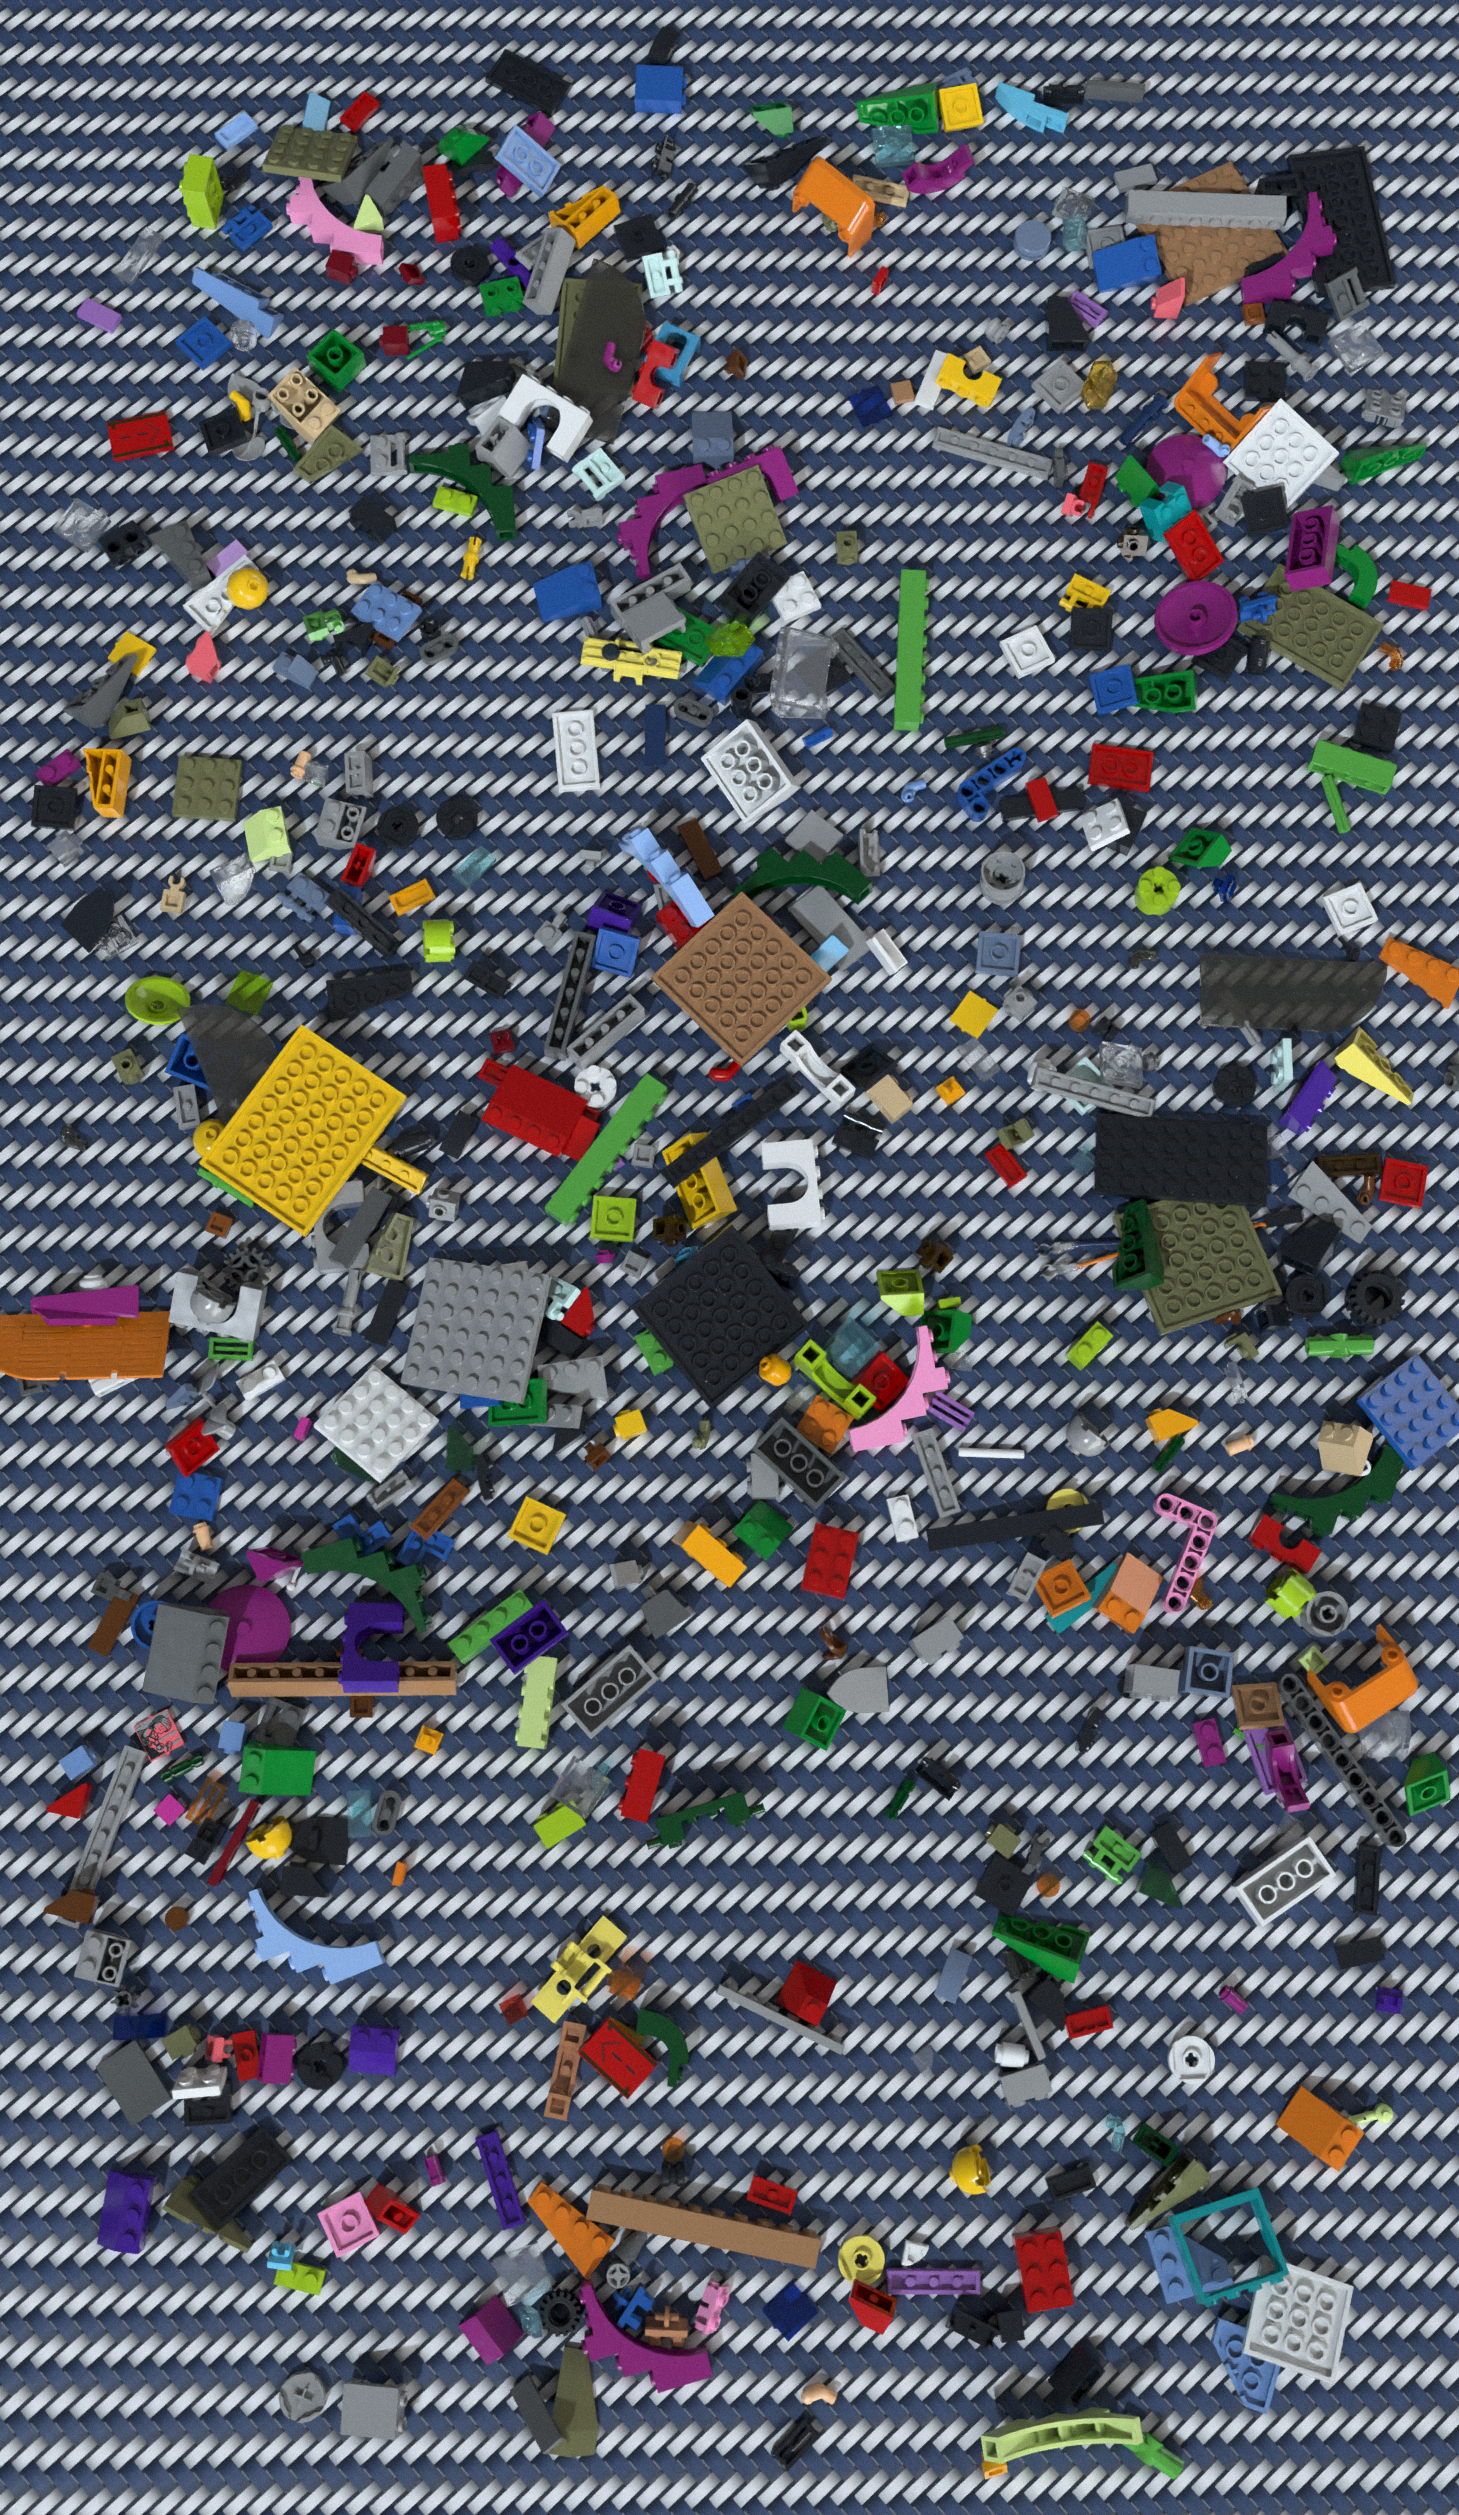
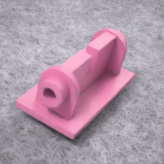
M714 2280L707 2284L702 2301L708 2303L709 2306L707 2308L700 2305L694 2320L696 2323L695 2328L701 2331L704 2330L703 2334H711L718 2329L721 2321L719 2316L722 2307L726 2305L729 2298V2293H727L729 2286H719L720 2283Z

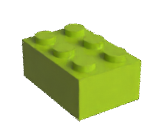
M189 154L188 161L184 163V178L179 183V190L183 194V203L187 207V215L190 217L193 226L216 230L224 193L213 157Z

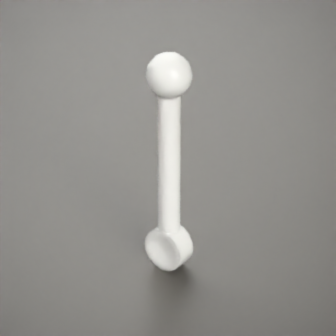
M306 1546L302 1547L301 1553L310 1548ZM301 1567L295 1570L291 1581L287 1584L286 1587L289 1591L295 1589L294 1583Z

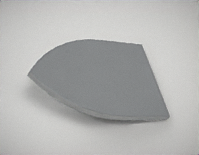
M886 1667L850 1670L833 1682L827 1694L835 1703L851 1712H889Z

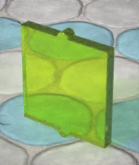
M241 970L227 997L226 1003L238 1008L240 1012L246 1011L258 1016L273 983L260 978L258 974L253 975Z

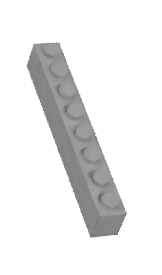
M1128 190L1125 201V223H1132L1134 225L1151 223L1152 225L1210 226L1213 228L1241 227L1277 230L1283 228L1287 217L1286 196Z

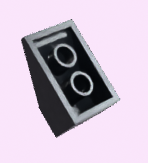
M758 551L723 591L716 604L748 630L790 578Z

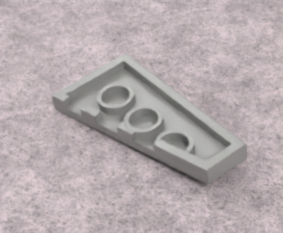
M1313 1160L1287 1195L1322 1220L1337 1224L1341 1227L1343 1234L1358 1244L1362 1242L1372 1228V1225Z

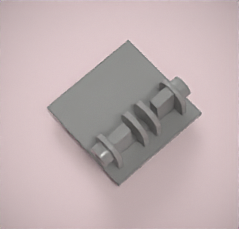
M1367 389L1365 410H1363L1361 418L1372 423L1376 419V424H1378L1380 418L1383 417V426L1386 422L1388 427H1400L1404 421L1406 398L1397 394L1383 393L1380 390Z

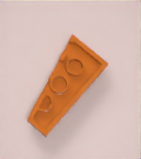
M1387 937L1378 957L1398 973H1403L1410 979L1411 983L1415 986H1420L1426 991L1427 995L1432 999H1437L1444 1008L1448 1009L1459 987V968L1391 937Z
M541 2181L527 2202L584 2278L588 2279L616 2239L594 2221L587 2220L584 2213L545 2182Z

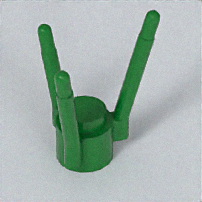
M442 319L433 322L410 324L407 327L408 331L427 329L429 337H434V339L409 354L406 358L409 360L434 344L443 342L442 337L446 336V329Z

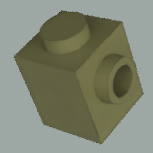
M856 531L836 532L835 549L837 564L851 565L857 563L858 544Z
M131 1048L111 1057L125 1085L138 1083L145 1076Z
M1006 1822L1003 1825L1001 1823L991 1824L984 1833L987 1836L984 1841L1005 1858L1010 1857L1021 1842V1839L1013 1834L1016 1830Z
M189 2023L162 2039V2042L173 2061L181 2055L187 2058L197 2052L196 2046L201 2044L199 2040L201 2034L196 2026H192Z

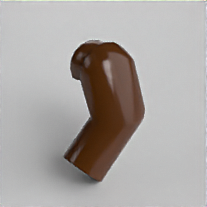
M1374 1174L1364 1175V1186L1357 1194V1202L1361 1205L1369 1204L1375 1195Z

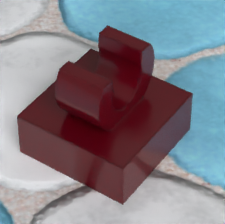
M510 1028L489 1034L495 1056L515 1051Z

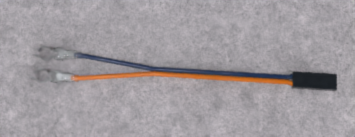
M1296 1208L1264 1214L1262 1218L1253 1219L1251 1222L1254 1228L1263 1226L1265 1229L1301 1223L1303 1218L1301 1209ZM1121 1240L1078 1243L1071 1241L1063 1243L1059 1241L1054 1242L1051 1246L1047 1244H1041L1040 1246H1047L1052 1249L1050 1251L1052 1254L1058 1255L1083 1246L1117 1245V1243H1121ZM1118 1252L1084 1263L1062 1262L1058 1263L1055 1267L1050 1264L1044 1267L1056 1268L1054 1274L1066 1275L1085 1266L1117 1257ZM1040 1253L1037 1254V1255H1039L1040 1257H1043V1258L1048 1256V1255L1043 1256V1255H1041ZM1042 1274L1045 1278H1051V1277H1053V1275L1050 1276V1277H1048V1276Z

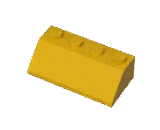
M707 1132L689 1134L662 1151L666 1164L669 1165L708 1135ZM717 1157L676 1187L691 1229H697L721 1220L737 1211Z

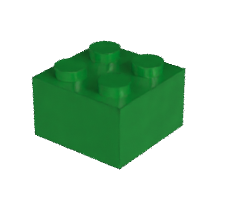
M332 329L306 355L310 370L338 393L366 367L363 352L335 329Z

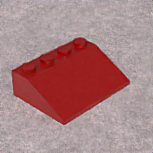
M512 1064L491 1098L481 1120L562 1158V1153L589 1100Z

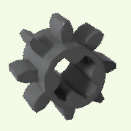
M123 1984L121 1992L119 1990L113 1991V1994L116 1996L110 2003L117 2006L115 2012L124 2009L125 2014H129L131 2011L130 2007H139L136 2001L141 1995L135 1993L136 1986L127 1989V1985ZM128 1994L129 1997L127 2000L129 2002L124 2004V1998L122 1996Z

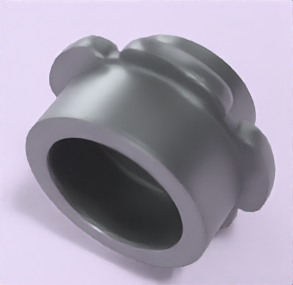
M989 741L974 746V754L979 756V758L991 756V752L994 750Z
M1149 1052V1054L1142 1056L1141 1065L1145 1072L1154 1073L1156 1068L1159 1067L1160 1062L1158 1056H1155L1153 1052Z

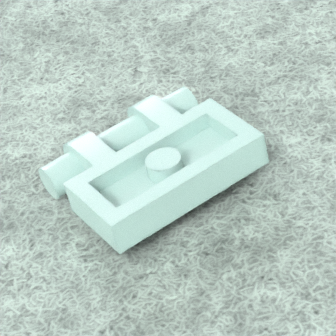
M675 250L667 251L668 260L664 261L662 252L642 257L650 299L670 295L669 286H674L675 293L683 292V279L679 274V260L676 258ZM666 267H670L672 274L671 279H667L665 271Z
M549 1273L552 1279L544 1313L552 1320L557 1319L561 1321L564 1318V1314L560 1312V1309L562 1307L569 1309L581 1291L577 1287ZM550 1300H552L553 1302H552L551 1305L549 1306V1305H548V1302H549Z

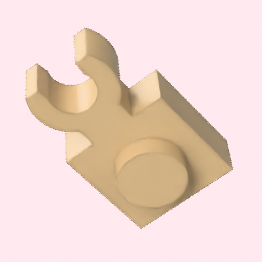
M169 877L170 890L164 889L160 905L162 912L183 913L186 898L185 892H181L186 886V881L183 877H181V881L177 885L174 884V877Z

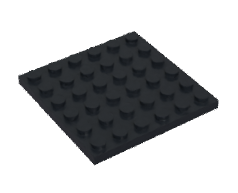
M731 1224L630 1306L710 1409L759 1369V1364L763 1358L770 1354L779 1353L810 1327L746 1241Z

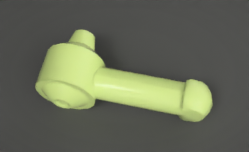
M1379 2103L1374 2107L1373 2111L1353 2116L1348 2115L1346 2117L1355 2124L1373 2120L1387 2123L1392 2119L1393 2111L1388 2105Z

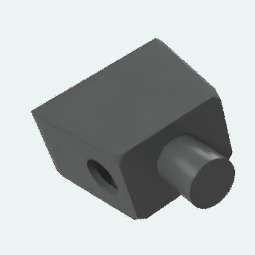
M651 1583L641 1590L647 1602L640 1607L655 1640L691 1617L690 1613L667 1589L658 1594Z

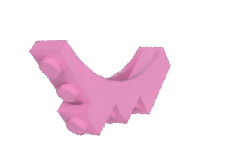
M298 177L300 186L297 185L296 194H291L290 203L287 202L286 212L287 215H290L292 224L308 225V233L312 234L313 242L330 244V253L332 250H336L353 256L357 264L383 265L384 243L382 235L365 233L339 221L319 200L313 187V179Z
M927 1325L916 1327V1361L911 1378L903 1393L879 1417L864 1425L847 1429L851 1451L856 1452L905 1442L904 1437L908 1436L906 1424H902L901 1420L927 1415L926 1410H929L927 1397H923V1393L948 1388L947 1383H950V1375L948 1370L945 1371L944 1367L935 1368V1364L938 1363L935 1350L932 1351L930 1342H933L932 1330L927 1328Z

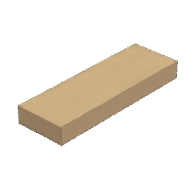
M853 174L852 182L868 194L873 201L906 208L910 193L906 185Z

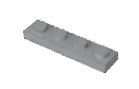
M933 1428L912 1434L911 1437L939 1519L961 1512Z

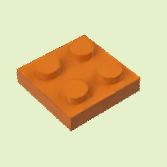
M816 1395L796 1430L807 1441L832 1455L854 1417Z
M1070 1559L1042 1572L1035 1586L1052 1619L1091 1599L1090 1593Z

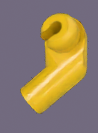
M233 390L229 397L237 404L241 420H250L251 404L249 400L237 390Z

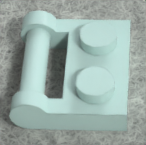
M601 447L577 463L572 469V472L579 476L592 491L596 501L603 499L608 492L625 481V476ZM589 467L603 485L598 487L585 472V469Z

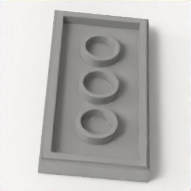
M816 886L788 909L792 917L819 947L832 934L837 935L850 951L835 964L841 972L845 971L871 950L865 942L868 940V937L824 887Z

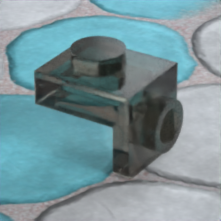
M1013 1948L1002 1953L1011 1980L1020 1979L1021 1982L1028 1981L1034 1978L1033 1974L1040 1971L1039 1966L1030 1967L1028 1959Z

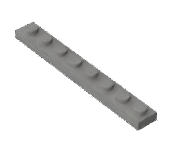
M129 1745L124 1746L68 1893L73 1890H81L82 1886L96 1888L148 1752ZM59 1916L56 1921L76 1929H80L82 1922Z

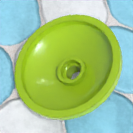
M152 976L139 979L129 986L125 994V1005L129 1013L142 1022L152 1025H166L180 1020L187 1014L190 1008V995L187 989L179 982L166 977Z

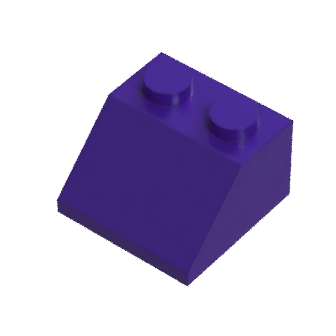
M604 890L592 905L586 928L592 930L595 934H598L600 926L631 934L643 905Z
M359 2023L352 2025L349 2044V2072L395 2076L401 2027Z

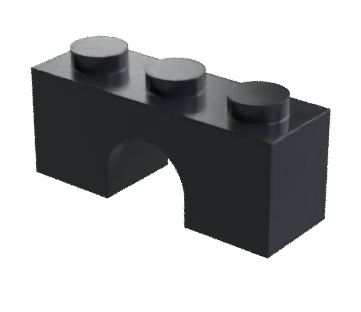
M1272 300L1262 332L1272 334L1271 332L1275 330L1282 337L1287 326H1296L1302 332L1301 342L1320 347L1326 333L1330 315L1324 314L1321 311H1313L1301 306H1293L1282 301Z

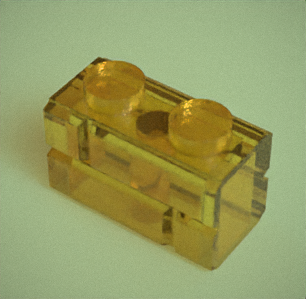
M1109 360L1094 361L1080 393L1087 409H1104L1107 405L1118 378V374Z

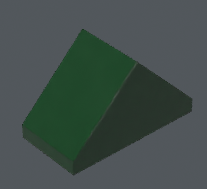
M1146 2123L1142 2124L1132 2141L1133 2144L1167 2168L1180 2148Z

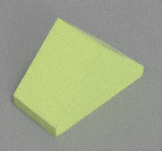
M365 194L353 229L376 234L384 230L382 217L370 196Z

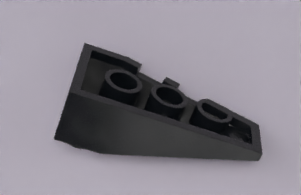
M814 136L793 144L792 148L775 151L776 155L758 157L743 164V168L760 189L777 190L780 188V184L788 181L826 141V136Z

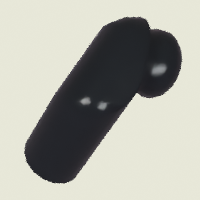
M239 171L233 179H227L223 175L220 176L219 180L222 190H237L247 180V175L243 171Z

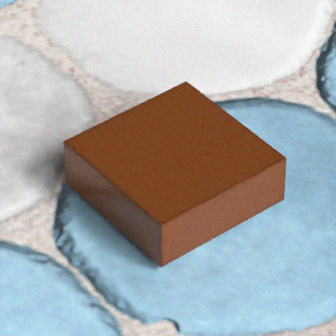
M1262 302L1242 305L1241 310L1245 326L1265 323L1266 318Z
M213 1211L204 1230L226 1239L234 1219Z

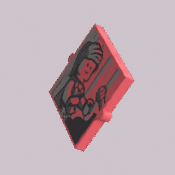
M168 1709L154 1716L150 1715L147 1720L134 1726L145 1751L148 1752L147 1755L151 1762L165 1754L170 1755L171 1751L185 1744Z

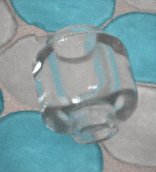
M238 320L231 326V342L236 349L248 351L256 346L257 329L252 322Z

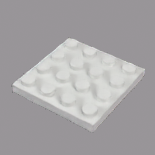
M1280 398L1223 463L1236 476L1238 475L1241 479L1254 486L1253 492L1281 486L1287 512L1340 453Z
M373 1365L314 1423V1428L381 1483L439 1423V1419Z
M1261 2255L1257 2276L1274 2270L1270 2257ZM1286 2263L1289 2275L1283 2276L1284 2281L1271 2285L1270 2281L1261 2284L1262 2289L1254 2291L1241 2353L1330 2384H1335L1354 2286Z

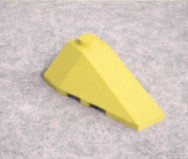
M1360 1027L1356 1028L1337 1049L1334 1057L1336 1064L1358 1079L1410 1105L1414 1093L1398 1073L1391 1071L1389 1060L1386 1057H1380L1375 1050L1378 1047L1376 1043Z

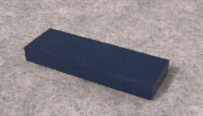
M645 704L644 764L665 765L666 705Z

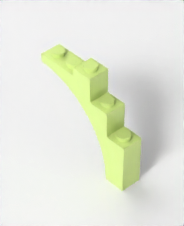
M1090 2407L1074 2415L1053 2413L1037 2421L1017 2419L980 2435L984 2461L1004 2463L1031 2453L1066 2446L1102 2443L1139 2445L1144 2442L1140 2417L1110 2413L1109 2409Z

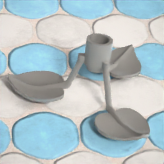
M232 373L228 382V397L233 390H237L249 400L256 411L253 433L245 431L248 442L232 449L235 458L242 461H250L261 456L265 449L264 439L256 436L260 412H266L271 406L274 412L280 415L279 419L283 426L290 429L294 428L270 400L267 389L260 388L256 382ZM229 397L230 402L237 407V404Z
M217 1363L202 1375L196 1385L198 1395L202 1394V1397L213 1408L210 1417L202 1427L201 1434L204 1436L217 1434L228 1440L235 1433L237 1426L227 1420V1405L221 1403L216 1407L207 1396V1391L212 1388L218 1375L220 1364ZM182 1420L173 1428L167 1442L189 1425L188 1420Z

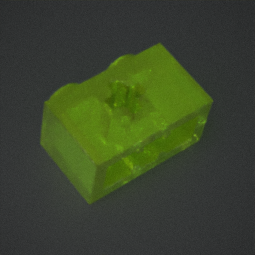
M718 623L705 642L710 647L711 653L715 656L742 657L754 642L755 637L745 624Z

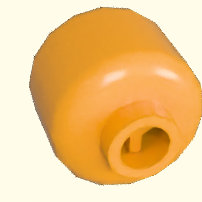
M770 1354L761 1360L759 1375L770 1384L780 1386L790 1379L791 1366L788 1361L780 1356Z

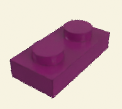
M65 749L34 774L43 785L57 786L82 767V765L68 749Z
M1215 1718L1191 1723L1203 1767L1225 1763L1226 1758Z

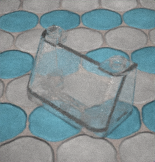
M793 627L780 628L770 688V702L778 718L826 719L827 711H830L831 707L830 699H827L825 693L830 659H833L835 654L838 655L839 643L836 642L834 637Z

